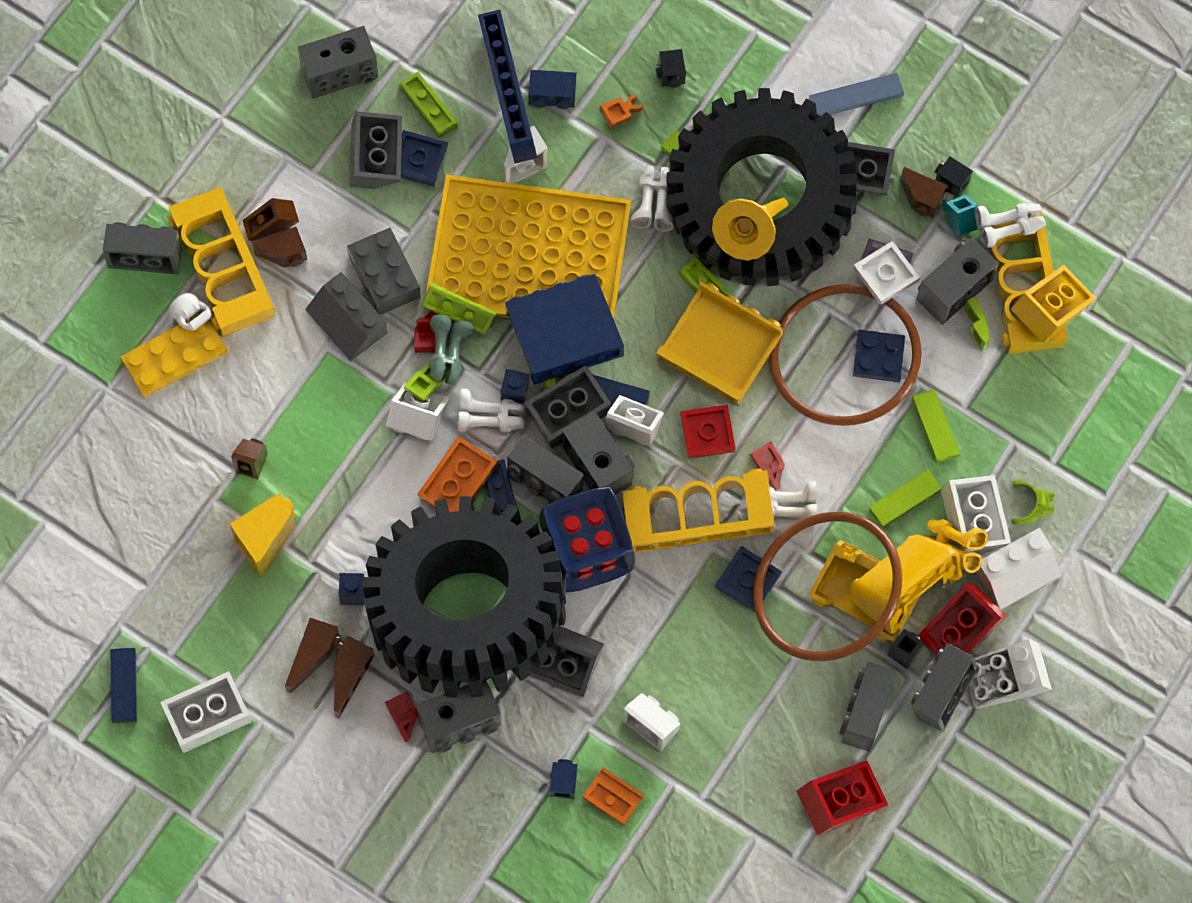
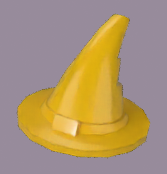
M783 197L764 205H759L754 201L746 199L728 201L718 209L713 218L712 232L716 243L725 253L736 259L752 260L760 258L770 250L775 241L776 228L772 218L788 206L787 200Z

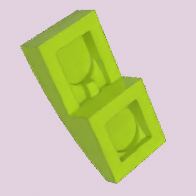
M974 296L967 300L964 310L973 322L969 333L981 351H984L989 343L988 324L981 305Z
M428 362L421 371L418 370L404 386V389L423 402L445 382L446 369L440 382L432 380L431 368Z

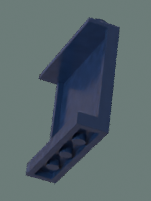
M596 274L583 275L576 280L567 283L561 282L554 287L545 290L539 289L532 294L523 297H513L505 302L506 315L510 317L529 366L533 385L573 373L585 365L589 368L624 356L623 341Z

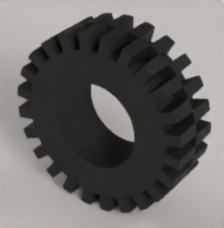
M758 88V98L747 99L745 90L734 92V103L726 105L721 97L712 102L711 114L706 116L701 110L696 113L692 118L693 129L689 131L683 128L678 136L679 148L678 150L672 149L669 162L671 170L666 175L668 200L677 233L682 235L684 246L689 253H697L699 261L708 270L712 265L717 267L720 277L730 281L733 274L741 276L743 285L754 286L755 278H766L767 286L779 285V277L788 274L793 282L802 278V269L810 266L813 271H816L823 266V256L827 253L833 256L840 248L841 236L847 237L851 229L852 214H855L857 206L855 157L853 151L849 152L848 139L844 131L840 130L837 132L835 130L834 118L827 112L822 116L818 115L816 103L807 98L802 105L795 103L794 93L783 90L780 99L771 98L770 88ZM757 154H771L782 157L791 162L802 174L806 182L804 194L793 210L783 217L773 220L776 228L775 241L767 253L760 258L752 260L736 259L721 249L716 243L712 232L713 218L718 209L724 205L719 195L722 180L733 165L746 157Z
M471 496L459 497V511L449 512L446 499L434 501L436 516L428 518L423 508L418 507L411 511L413 528H409L399 519L391 525L393 541L383 536L379 538L375 544L378 557H368L366 563L368 577H363L362 581L365 596L364 605L374 643L378 651L382 650L385 663L391 670L398 666L401 679L409 684L418 676L421 689L433 694L439 680H441L446 697L458 698L460 683L468 682L472 697L484 696L482 681L490 678L497 692L507 689V672L509 670H512L520 681L526 679L531 675L529 659L540 666L548 659L547 644L556 647L560 639L559 625L564 626L566 620L564 606L566 604L560 559L557 550H553L551 537L546 531L540 534L538 522L530 515L521 521L519 508L508 504L500 515L496 499L484 498L481 510L475 511ZM457 574H485L497 579L507 588L503 598L493 609L472 619H445L431 613L423 606L428 594L436 585Z

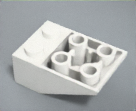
M1028 639L974 658L978 670L968 687L975 709L1024 699L1052 690L1039 643Z

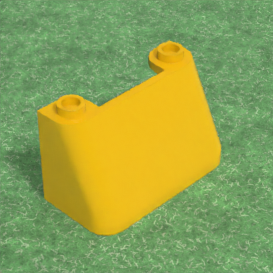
M915 534L909 536L896 549L901 561L903 581L897 608L891 620L884 628L891 635L900 628V624L897 622L900 615L903 614L905 616L908 614V605L938 580L946 583L947 579L954 584L962 577L960 554L953 547ZM889 556L884 558L861 578L856 579L850 586L851 602L875 622L883 614L892 590L893 578Z
M840 540L834 545L808 596L812 597V602L824 608L825 605H833L873 627L876 622L851 602L850 586L856 579L861 578L881 561ZM921 595L908 605L907 615H900L897 621L900 624V628L891 635L884 629L877 638L886 643L894 642Z

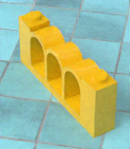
M222 187L168 207L170 216H167L169 225L173 229L178 230L179 236H182L185 250L194 257L193 263L196 276L201 283L206 285L205 291L208 304L214 315L210 319L215 331L220 330L222 337L276 316L274 306ZM222 219L230 234L203 245H195L188 240L193 231ZM234 247L242 262L217 273H206L200 268L205 259ZM247 275L254 289L251 293L226 302L213 298V292L216 288Z
M1012 221L1008 223L998 224L992 226V228H1002L1015 224L1016 222ZM1045 227L1028 236L1018 233L997 240L995 246L991 247L989 254L999 263L997 267L999 274L995 282V289L998 296L1005 301L1001 312V320L1006 328L1001 334L1003 346H1007L1008 354L1064 347L1068 339L1065 327L1048 341L1042 343L1022 321L1015 319L1011 315L1009 308L1015 305L1028 290H1012L1005 285L1003 280L1009 274L1039 270L1042 281L1054 272ZM1033 240L1036 258L1007 260L999 254L997 248L1007 243Z
M749 470L748 473L743 474V479L736 476H726L718 480L713 488L703 481H692L683 486L679 493L669 486L653 488L649 493L647 488L640 486L630 487L628 491H622L626 524L634 553L776 533L767 470ZM729 488H737L745 493L749 520L721 524L718 501L723 491ZM704 493L711 498L715 525L687 529L685 503L692 494ZM671 498L678 503L681 530L654 533L651 512L657 500Z

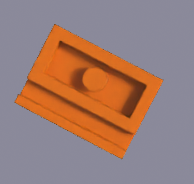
M602 767L600 773L582 796V799L624 826L639 802L643 799L644 794Z

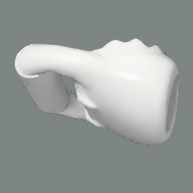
M191 293L182 294L169 307V314L176 319L183 329L189 331L196 330L208 321L212 315L210 307L204 302L199 301L196 295ZM200 310H204V312H202L200 315L194 318L191 322H189L188 324L186 323V321H188L189 318L194 316L196 313H199Z

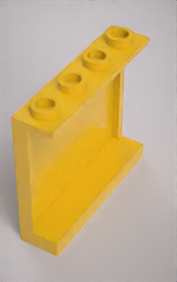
M700 282L697 293L667 341L656 352L657 359L739 406L783 335V328L780 327L781 324L772 318L767 320L760 316V312L751 306L746 308L739 304L740 301L730 294L725 296L720 293V289L715 285Z

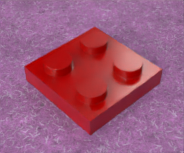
M728 405L680 411L688 459L734 453L736 451Z

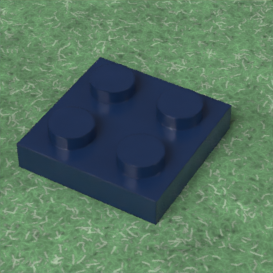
M403 130L401 178L434 187L448 148V142Z
M858 329L852 377L900 383L905 335Z
M741 546L716 582L715 588L755 612L753 587L756 572L762 558ZM771 564L764 580L763 602L782 575V571Z

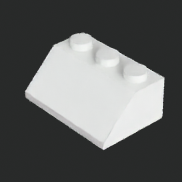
M995 475L949 480L942 488L941 494L947 519L953 525V528L962 533L980 528L988 534V542L982 549L969 550L953 541L954 546L982 555L1011 544Z
M1040 528L983 558L981 567L975 572L993 602L1001 610L1062 576L1053 548Z

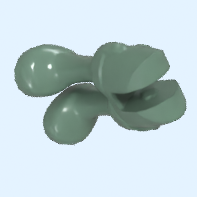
M434 315L430 322L431 330L435 334L436 343L435 354L429 360L432 380L440 382L446 367L445 383L455 385L463 368L462 362L459 360L460 345L464 339L469 338L473 334L474 326L468 321H458L451 326L450 317ZM449 332L450 346L449 353L447 356L445 354L446 337Z

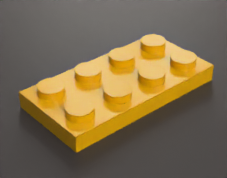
M201 313L190 318L188 321H186V323L188 324ZM208 320L194 331L183 329L180 325H177L120 356L142 396L146 398L228 353L210 320Z

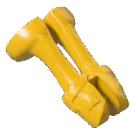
M947 520L928 521L926 528L938 535L925 534L924 537L953 547L958 551L961 559L960 566L964 571L974 573L979 570L982 564V557L973 551L963 550L952 545L950 540L961 544L969 550H979L988 542L986 531L975 528L967 533H962L955 530L953 525Z

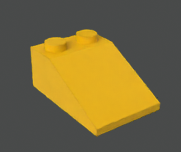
M1063 265L1026 291L1011 310L1042 343H1045L1097 298Z

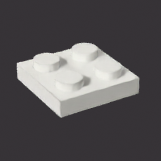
M893 241L853 266L854 271L880 305L919 282L920 279Z

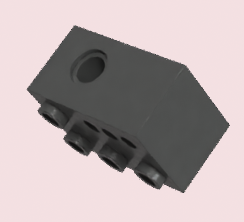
M365 26L298 46L300 66L312 99L360 83L367 84L378 78L377 59Z
M973 237L967 242H960L954 249L955 253L921 281L917 288L919 291L916 300L942 325L966 305L967 300L976 296L988 286L995 276L999 263Z
M595 411L562 429L561 446L575 468L584 474V482L590 490L610 487L616 495L632 485L634 463L628 455L624 456Z
M487 680L482 681L484 696L472 697L469 685H465L459 688L458 698L446 697L443 694L416 705L417 718L432 753L437 751L439 754L452 749L454 744L459 742L466 744L473 741L476 735L481 733L488 735L498 730V727L501 726V712ZM445 716L451 717L450 719L446 720L442 719Z

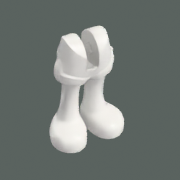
M646 166L643 175L639 179V186L643 190L641 207L631 216V226L634 228L647 229L651 225L654 192L657 193V207L654 217L655 229L667 232L674 228L673 217L667 210L668 188L666 175L669 172L668 167H661L658 178L659 182L653 181L655 179L654 166Z
M1021 203L1016 205L1015 209L999 214H989L985 206L976 207L977 229L981 230L980 238L984 247L991 248L995 246L997 240L1018 233L1028 236L1045 227L1044 217L1038 216L1042 213L1040 204ZM1012 221L1016 222L1015 224L997 229L992 228V226L998 224L1008 223Z
M462 389L458 432H466L469 428L483 426L497 427L500 432L524 429L525 420L520 418V416L525 415L526 407L510 399H502V402L477 401L472 398L470 390ZM471 412H481V413L497 414V416H494V417L473 416V415H470L469 413H471Z
M809 481L805 489L800 492H778L770 487L774 518L794 517L805 519L817 514L816 481ZM779 503H799V504H806V506H805V507H784V506H778V504H779Z

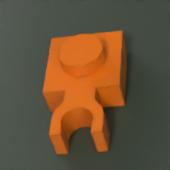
M636 94L629 97L626 102H623L621 97L600 106L599 111L610 128L629 121L632 117L631 113H638L642 110V104L638 106L632 104L637 99Z

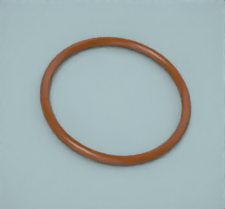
M839 284L817 289L800 298L784 313L779 321L780 327L783 328L784 333L787 325L800 310L823 297L846 293L864 295L873 299L875 297L866 286L856 284ZM893 298L883 303L893 310L904 323L912 346V360L907 378L899 391L885 404L872 411L854 416H833L809 408L791 393L783 380L778 356L781 338L769 356L771 375L778 391L799 413L824 424L837 426L858 425L873 421L887 414L899 405L910 392L921 365L920 337L912 318L906 310Z
M826 512L800 520L775 539L764 554L757 569L753 587V603L761 629L768 639L780 650L803 660H836L861 650L884 630L897 608L903 581L902 566L898 552L889 536L878 525L856 514ZM840 521L863 527L882 543L891 562L892 590L883 614L865 635L842 648L830 651H808L789 644L772 628L764 610V580L773 558L790 538L813 525Z

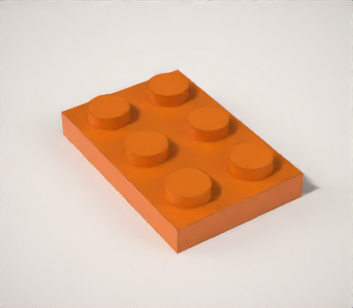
M458 436L417 495L433 507H435L434 501L446 499L449 512L459 511V497L471 496L473 501L499 463Z

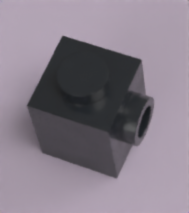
M682 49L659 51V64L655 67L657 79L661 78L662 87H678L681 84H685L686 70Z
M949 156L946 162L941 161L934 172L937 174L935 180L947 185L945 192H950L954 196L959 197L971 180L973 170Z
M904 628L891 645L887 656L905 669H908L922 650L924 642L921 641L918 635Z

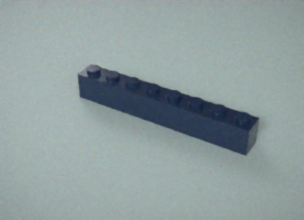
M499 9L479 14L478 18L514 164L536 159L537 153L501 11Z

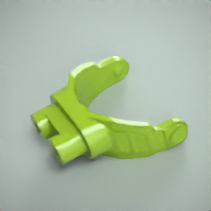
M1013 482L1014 487H1025L1034 491L1037 502L1035 508L1028 516L1012 519V524H1030L1038 520V518L1046 517V514H1054V505L1051 504V501L1055 500L1054 491L1046 492L1045 489H1037L1027 482Z

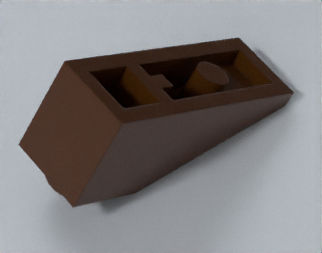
M313 618L309 619L285 684L288 693H292L331 656L333 649L337 648L342 637L339 635L338 626Z
M347 636L344 642L340 641L335 650L337 656L334 714L339 719L375 656L373 648L350 636Z

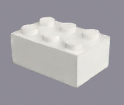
M229 671L160 702L183 753L251 723L249 713Z

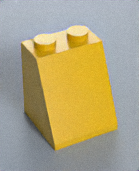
M280 493L230 523L233 539L259 577L266 573L296 527L294 521L296 514L293 511L295 508L289 498L283 499Z

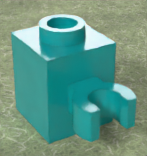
M967 194L961 197L953 196V200L948 202L942 200L943 211L947 213L948 226L955 233L962 236L977 230L975 208L978 205Z

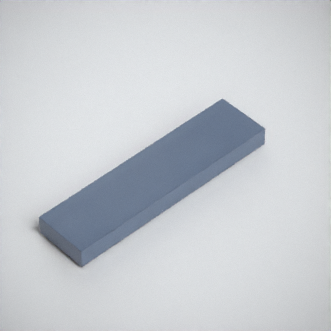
M894 73L809 95V100L816 103L817 114L822 116L825 112L832 115L904 96V91L898 74Z

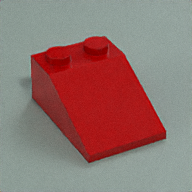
M973 582L966 583L918 636L936 655L940 648H945L947 643L970 654L996 629L1007 615Z
M868 761L811 780L796 791L817 836L838 829L888 806V802Z

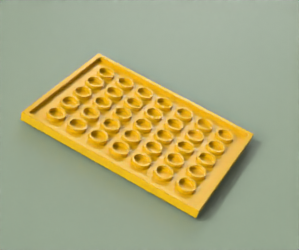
M446 174L426 293L430 284L433 283L496 312L495 317L510 319L506 315L505 302L513 297H523L539 289L545 290L561 282L567 283L576 280L583 275L596 274L614 319L632 200Z

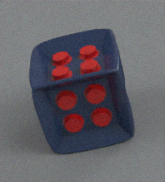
M610 487L596 488L557 500L541 509L540 527L542 533L546 531L552 539L553 550L558 552L565 593L581 591L610 582L633 570L635 553L630 533L618 500Z

